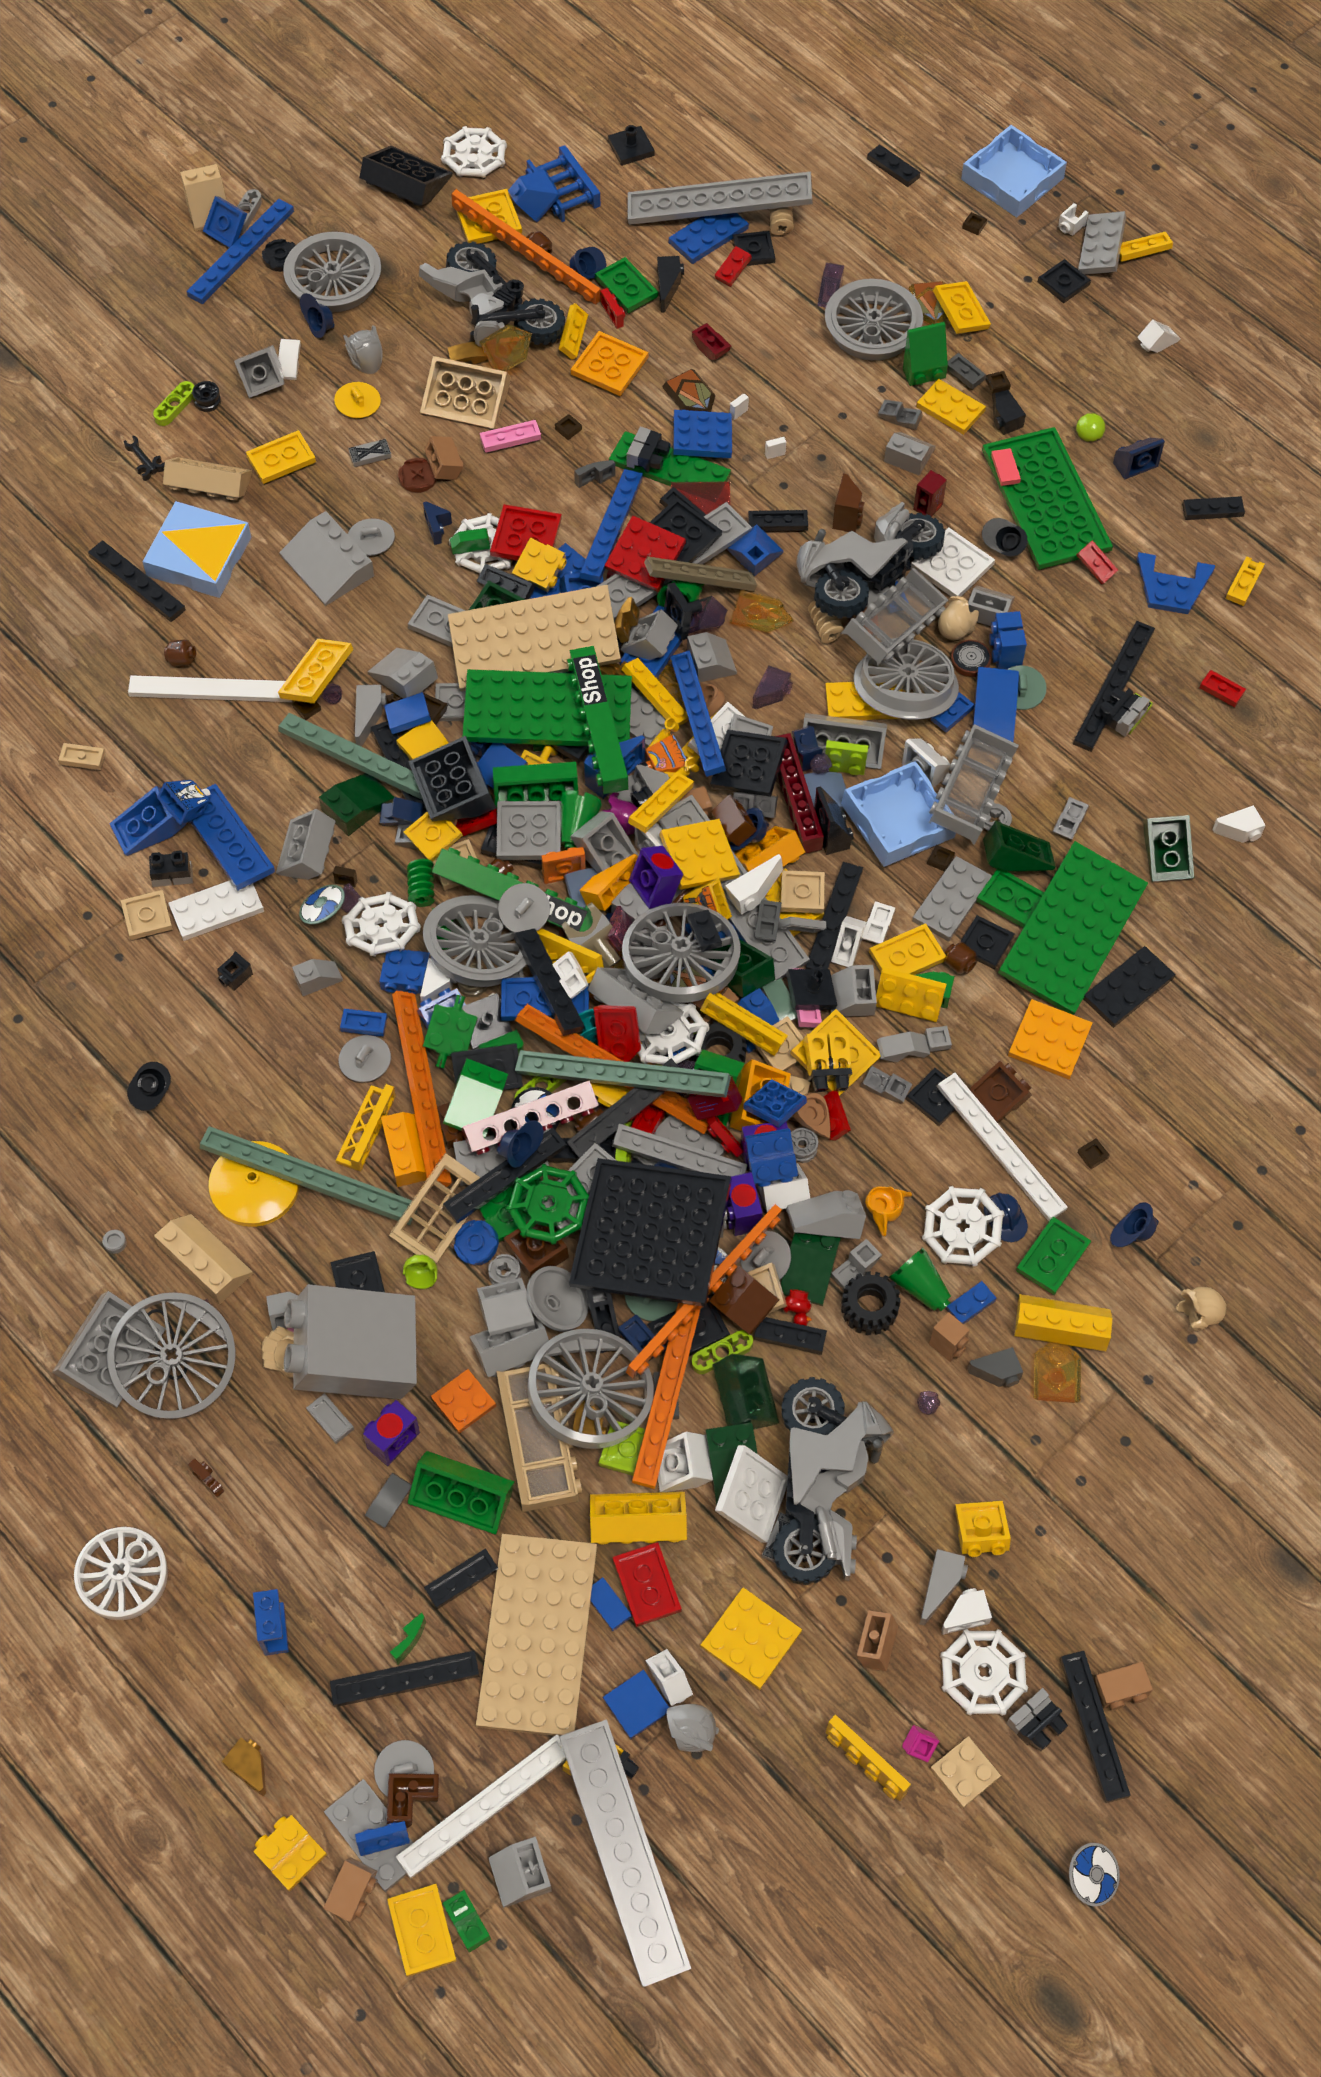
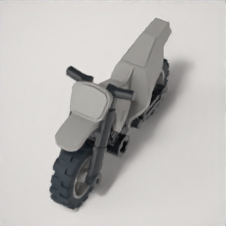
M466 241L462 242V244H455V247H451L447 253L446 268L437 270L427 263L420 265L419 277L424 279L433 288L455 301H470L471 324L475 325V329L470 332L469 342H475L478 346H486V343L497 337V342L500 343L501 334L511 329L509 328L510 321H514L512 329L526 334L525 336L529 337V343L534 342L536 345L540 343L547 345L549 342L554 343L557 338H561L565 325L564 311L560 310L557 304L554 305L552 301H545V299L536 300L534 298L530 299V301L526 300L522 304L521 297L523 296L524 284L516 279L509 280L508 282L504 281L497 273L495 254L492 253L489 247L486 248L484 244L480 243L479 245L472 241L471 243Z

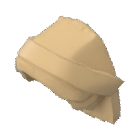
M277 1326L262 1342L263 1366L279 1370L285 1377L293 1378V1373L285 1372L284 1354L287 1345L294 1344V1332Z

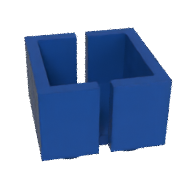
M1020 611L996 613L994 622H991L992 634H989V645L993 646L992 660L993 663L996 662L997 669L1007 670L1023 664L1027 643L1024 630H1017L1023 629Z

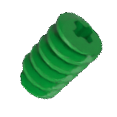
M416 859L407 866L408 901L413 902L417 907L430 906L435 902L433 899L435 896L433 891L434 876H432L434 874L432 872L434 865L429 859Z

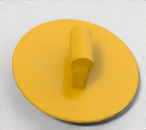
M352 382L338 389L334 402L336 408L345 416L365 418L378 410L381 398L379 392L373 386L363 382Z

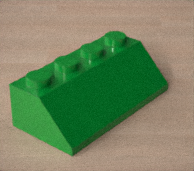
M576 762L493 767L496 808L497 802L561 801L562 792L567 790L578 791Z
M426 1451L417 1462L408 1504L496 1535L510 1502L515 1481Z

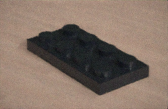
M1144 946L1089 990L1083 1000L1114 1028L1172 981L1176 974Z

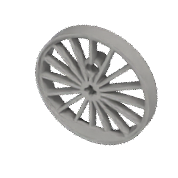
M671 903L655 907L643 913L630 925L623 939L622 954L626 972L640 990L663 1001L686 1003L705 999L709 993L714 995L727 986L734 977L738 967L740 941L732 924L718 912L692 903ZM709 910L717 931H723L727 936L721 938L722 946L731 945L729 950L701 952L696 939L693 940L695 938L693 932L690 933L688 938L685 937L686 917L688 914ZM683 916L682 932L679 937L676 936L669 917ZM664 919L668 930L659 929L653 922ZM648 927L653 934L652 937H649L639 932L643 928ZM635 939L652 947H634L631 944ZM630 954L651 955L652 957L632 962ZM709 959H724V960H723V962H722L721 964H719V963H716V962L711 961V960H709ZM659 963L644 974L638 970V968ZM678 964L676 987L666 986V981ZM682 964L692 983L691 987H680ZM700 965L716 970V973L712 976ZM690 966L708 982L698 985ZM668 967L659 983L650 980V978Z
M162 1293L148 1297L135 1304L119 1320L109 1341L107 1353L108 1369L112 1382L119 1394L135 1409L157 1418H184L210 1406L225 1390L235 1364L234 1338L224 1317L206 1301L184 1293ZM166 1302L181 1309L173 1344ZM156 1304H162L168 1344L165 1343L145 1309ZM142 1312L164 1347H161L129 1325V1322ZM186 1312L196 1320L177 1345ZM199 1322L211 1329L183 1346ZM128 1328L160 1351L121 1344L118 1341L124 1329ZM214 1332L227 1343L186 1351ZM119 1347L157 1355L158 1357L116 1364V1349ZM228 1349L227 1365L184 1357ZM175 1350L177 1358L168 1360L167 1352L173 1353ZM183 1361L224 1369L225 1373L219 1385H217ZM155 1362L147 1370L124 1384L120 1382L117 1373L118 1368ZM180 1365L210 1384L215 1390L202 1401ZM176 1367L199 1402L186 1409H182ZM172 1368L179 1410L164 1411L161 1408ZM156 1369L164 1371V1377L159 1381L151 1378V1373ZM147 1375L150 1384L139 1399L135 1400L125 1389ZM163 1385L157 1409L150 1408L141 1403L153 1386Z
M597 1329L570 1330L550 1339L535 1355L528 1378L529 1403L540 1424L559 1440L576 1447L588 1449L610 1447L632 1436L641 1426L651 1409L654 1385L649 1367L640 1375L641 1380L609 1383L626 1374L628 1366L602 1379L618 1356L623 1354L632 1362L639 1353L628 1342L612 1333ZM597 1351L592 1372L589 1373L585 1352ZM600 1351H616L602 1371L597 1374L596 1369ZM570 1353H580L583 1372ZM563 1355L574 1373L552 1359L551 1356ZM544 1361L568 1379L538 1372L537 1369L540 1363ZM536 1379L569 1388L537 1391ZM643 1387L644 1399L611 1390ZM571 1395L546 1409L540 1400L541 1397ZM579 1398L561 1423L550 1415V1413ZM612 1399L642 1406L643 1409L638 1417H636ZM585 1400L579 1431L576 1432L565 1427L564 1425ZM596 1404L600 1410H593L590 1405L594 1406ZM607 1406L632 1423L621 1429ZM586 1416L594 1420L597 1435L582 1433ZM605 1416L615 1432L602 1435L599 1419Z

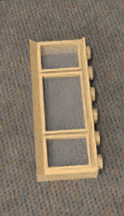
M541 1364L537 1369L538 1372L559 1377L558 1371L548 1364ZM530 1367L505 1372L496 1371L522 1512L577 1502L578 1493H582L580 1479H575L574 1471L578 1470L575 1456L571 1457L569 1451L570 1448H573V1445L567 1444L550 1434L540 1424L532 1411L528 1399ZM536 1379L537 1391L557 1389L554 1383ZM563 1395L540 1398L545 1409L564 1399ZM561 1408L550 1413V1415L561 1423L567 1413H562Z

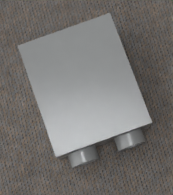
M308 1284L295 1300L289 1299L287 1301L284 1312V1324L286 1328H294V1344H288L286 1347L284 1370L285 1372L293 1373V1390L402 1399L417 1384L415 1296Z

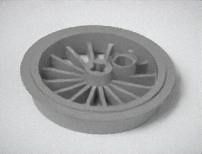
M325 232L310 236L299 242L286 257L283 273L286 284L299 300L302 294L308 293L317 300L318 304L329 307L331 312H341L360 305L371 295L380 277L381 262L376 250L364 239L344 232ZM330 251H339L336 261L331 260ZM327 252L329 262L326 263L319 253ZM343 252H345L348 256L341 262ZM314 256L320 265L309 260V258ZM304 264L312 269L301 268V266ZM297 275H305V277L296 278ZM337 285L344 294L338 295ZM333 286L336 296H330ZM326 289L325 295H321V293Z
M862 279L844 285L831 296L825 309V321L833 339L846 353L864 360H885L897 356L905 350L907 330L922 327L923 312L918 300L904 287L882 279ZM857 303H863L865 311ZM849 304L855 311L850 310L845 306ZM868 304H874V308L870 309ZM877 304L883 305L880 310L877 309ZM889 306L894 307L891 310L884 313ZM902 310L906 313V314H901V315L893 316V315L897 314L898 312H900V311H902ZM839 313H842V314H844V315H846V316H848V317L837 316V315H838ZM910 321V324L898 323V322ZM862 334L858 341L855 340L856 337ZM881 336H882L888 343H884V344H883V341H882Z
M915 639L909 644L905 643V646L898 653L894 651V656L888 662L884 660L879 665H876L878 662L867 653L855 669L854 685L860 697L877 711L896 718L925 719L939 715L953 705L959 692L958 680L949 658L933 645ZM886 682V683H884V684H882V685H880V686H877V685H876V684H878V683ZM897 685L894 690H889L893 686Z
M460 896L442 902L429 913L423 927V939L433 963L444 975L465 985L489 987L501 984L503 978H512L526 966L527 963L517 943H502L513 940L515 932L509 930L510 933L501 935L502 930L508 928L502 923L499 916V900L484 896ZM465 916L473 917L474 930H471L464 918ZM477 916L488 918L481 929H478ZM457 919V920L459 921V923L461 924V926H462L463 929H461L458 925H456V924H455L454 922H452L451 920ZM443 925H445L447 928H449V929H450L451 931H453V932L444 930V929H442L441 927H442ZM437 936L443 937L448 940H438ZM442 948H452L444 951L442 950ZM507 951H518L519 953L515 955ZM459 955L455 959L450 958L452 956ZM470 956L466 965L460 964V962ZM474 956H476L477 969L470 967ZM481 959L487 969H481Z

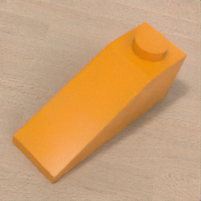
M633 854L594 875L580 889L585 904L588 905L592 902L599 910L606 911L624 887L631 883L629 878L637 861V854Z

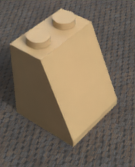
M217 164L180 172L187 207L195 231L203 230L214 197L219 196L226 200Z

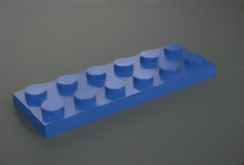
M214 784L207 787L206 789L211 793V799L203 814L190 822L237 891L274 873L275 868L218 786Z

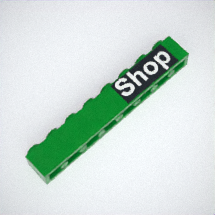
M594 646L570 650V658L567 659V666L569 671H573L571 682L573 687H577V691H575L577 704L581 703V707H579L581 720L585 719L586 723L583 724L584 734L590 738L587 744L589 753L594 754V757H592L593 769L598 770V774H596L598 787L602 786L603 794L629 790L628 775Z
M451 847L448 850L442 848L432 870L436 875L499 901L506 890L514 885L523 883L518 881L519 876L507 872V875L499 873L500 868L488 864L487 867L480 865L479 859L468 856L466 859L459 856L460 851ZM527 880V882H526V883H528V884H532V885H535V886H537V887L539 886L538 884H535V883H533V882H531V881H528V880ZM546 889L544 893L550 903V914L547 922L563 928L561 924L566 921L571 928L579 932H584L592 926V912L587 905L584 909L577 906V901L568 897L565 900L557 897V892Z

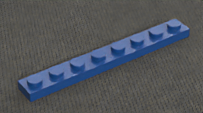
M278 199L187 290V296L203 305L294 212V207Z
M624 469L580 572L581 579L600 583L605 571L604 565L615 547L643 480V473Z
M690 650L670 656L705 775L708 777L724 772L726 768Z

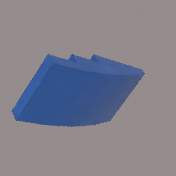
M978 667L973 725L975 724L1011 742L1014 741L1019 671Z

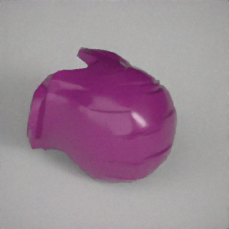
M614 792L608 799L611 809L602 811L614 813L626 835H633L635 827L630 825L628 820L638 807L629 801L618 799L619 793Z

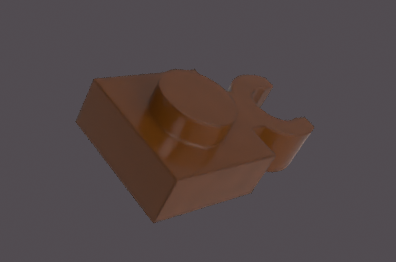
M194 1458L188 1464L190 1471L217 1498L224 1492L222 1485L211 1476L212 1469L204 1461L200 1464Z

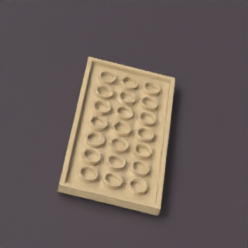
M608 585L448 614L460 691H466L467 669L550 673L569 672L567 659L570 658V650L594 646L599 666L621 662Z
M502 1534L476 1728L556 1736L557 1734L561 1736L575 1731L597 1544Z

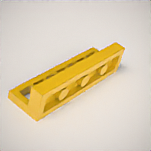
M542 928L537 930L550 959H560L568 951L572 952L583 973H590L585 976L588 984L592 981L597 968L603 967L601 954Z
M709 993L700 1009L703 1013L773 1056L777 1054L788 1037L787 1034L720 993L714 995Z
M386 1084L384 1089L370 1086L336 1158L337 1164L361 1172L381 1130V1117L388 1115L396 1097L393 1086ZM373 1094L381 1095L377 1104L373 1106L371 1102ZM373 1112L368 1123L364 1125L362 1121L363 1115ZM364 1130L359 1142L355 1143L353 1139L354 1134ZM355 1149L351 1161L343 1159L346 1152Z

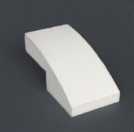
M281 339L278 358L281 363L284 379L297 380L298 359L301 347L300 340Z
M875 901L862 939L876 944L884 942L895 907Z
M568 951L552 964L561 978L559 982L570 999H573L588 987L586 977L572 952Z

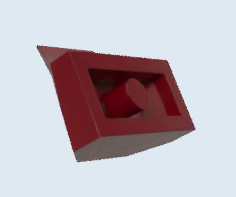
M708 323L692 331V338L697 348L709 360H716L730 350L731 345Z

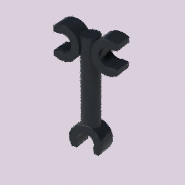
M132 436L134 442L132 444L127 443L126 440L124 441L125 449L133 451L143 463V465H139L136 468L138 474L143 473V481L149 480L151 474L164 471L165 462L159 464L162 462L161 456L154 457L151 462L139 447V441L136 436Z

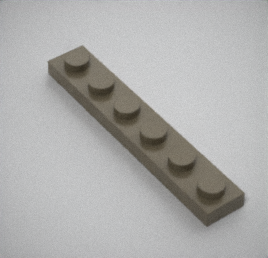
M648 556L644 562L649 575L655 578L660 577L754 591L757 587L752 572Z

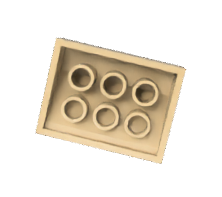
M433 356L420 413L495 429L507 397L511 377L505 371Z

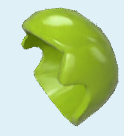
M1087 413L1078 420L1076 432L1079 438L1086 442L1096 441L1104 435L1105 422L1098 414Z
M414 1255L407 1258L403 1266V1275L406 1276V1283L416 1289H427L432 1287L437 1281L438 1269L432 1258L426 1255Z

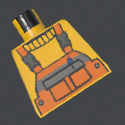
M720 879L713 880L683 896L684 903L705 906L718 912L727 920L732 917Z

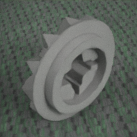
M994 803L982 829L990 830L995 822H990L991 817H999L998 822L1010 826L1012 821L1010 811L1005 806Z

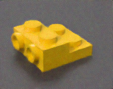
M530 538L512 571V575L533 583L536 587L548 592L550 587L554 588L558 580L556 576L559 570L562 571L566 566V555L564 552L548 544L544 545Z
M1003 1501L955 1504L959 1528L958 1537L962 1554L978 1557L984 1552L1002 1555L1006 1551H1010L1011 1537Z
M292 1815L288 1818L285 1816L280 1818L274 1825L276 1830L269 1837L266 1834L263 1835L255 1843L257 1848L253 1851L289 1892L327 1856L326 1852Z

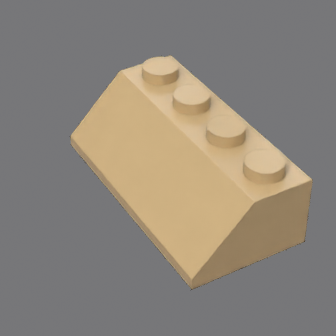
M176 457L165 460L163 484L169 485V488L173 490L187 488L188 492L191 493L204 491L207 492L208 496L219 497V494L226 495V499L238 500L239 497L245 495L252 470Z
M192 1214L171 1220L154 1235L158 1246L219 1304L254 1274Z

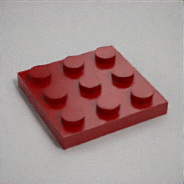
M503 504L490 556L518 561L530 538L544 545L548 544L554 547L562 514Z
M632 515L605 563V569L659 592L666 578H655L649 575L644 564L647 556L676 561L686 544V539Z

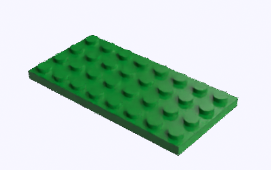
M1055 427L982 446L983 454L1017 526L1025 530L1027 534V548L1038 570L1078 560L1079 558L1076 554L1092 540L1103 553L1112 551L1113 545ZM1011 448L1021 480L1018 484L1001 486L991 453L992 451Z
M467 669L463 737L466 736L468 742L588 746L587 741L590 738L585 736L583 724H586L585 719L581 720L579 713L581 703L577 704L575 697L577 687H573L571 682V675L573 673ZM602 675L619 743L629 740L632 676Z
M1074 841L1003 962L998 974L1062 1011L1074 1015L1147 887L1148 882Z

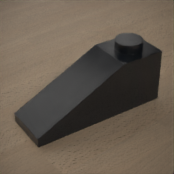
M680 256L657 257L661 313H665L681 283V275H684V263L680 264Z
M1006 390L992 394L995 427L1003 435L1023 428L1026 414L1010 391Z
M584 1289L594 1329L606 1331L621 1338L611 1293Z

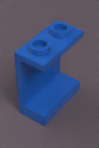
M278 1589L253 1593L257 1641L264 1655L289 1652L285 1605L283 1602L279 1603Z

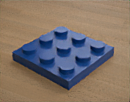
M674 410L673 455L732 458V413Z

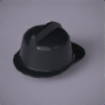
M993 518L984 525L982 530L984 543L1005 556L1019 555L1024 551L1028 543L1025 530L1006 519Z
M148 1062L138 1069L127 1089L129 1102L136 1109L149 1111L160 1103L171 1083V1075L168 1069L158 1062Z

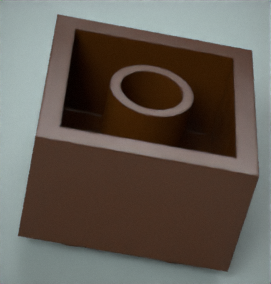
M535 1224L532 1228L550 1233L547 1226ZM516 1229L504 1238L507 1251L518 1260L520 1268L529 1279L539 1269L547 1266H557L569 1258L568 1248L562 1239L552 1245L551 1242L530 1237L524 1238L520 1235L519 1229Z

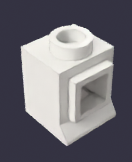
M1075 203L1060 215L1058 224L1063 233H1069L1072 236L1082 227L1086 226L1089 213L1084 211L1079 218L1076 217L1077 205Z

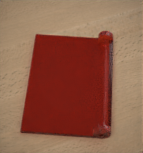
M671 482V488H676L706 515L725 502L730 505V482Z

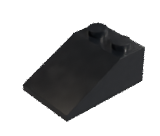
M821 786L816 787L814 808L824 836L823 848L826 855L850 849L853 832L851 828H847L844 811H840L838 803Z

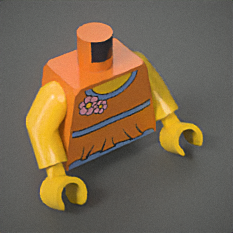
M670 717L665 720L664 726L666 729H662L645 750L646 761L640 763V765L666 773L669 778L676 772L687 777L690 771L698 772L699 766L695 764L697 760L694 757L686 759L674 734H670V732H677L679 730V724L677 723L671 727L675 719Z

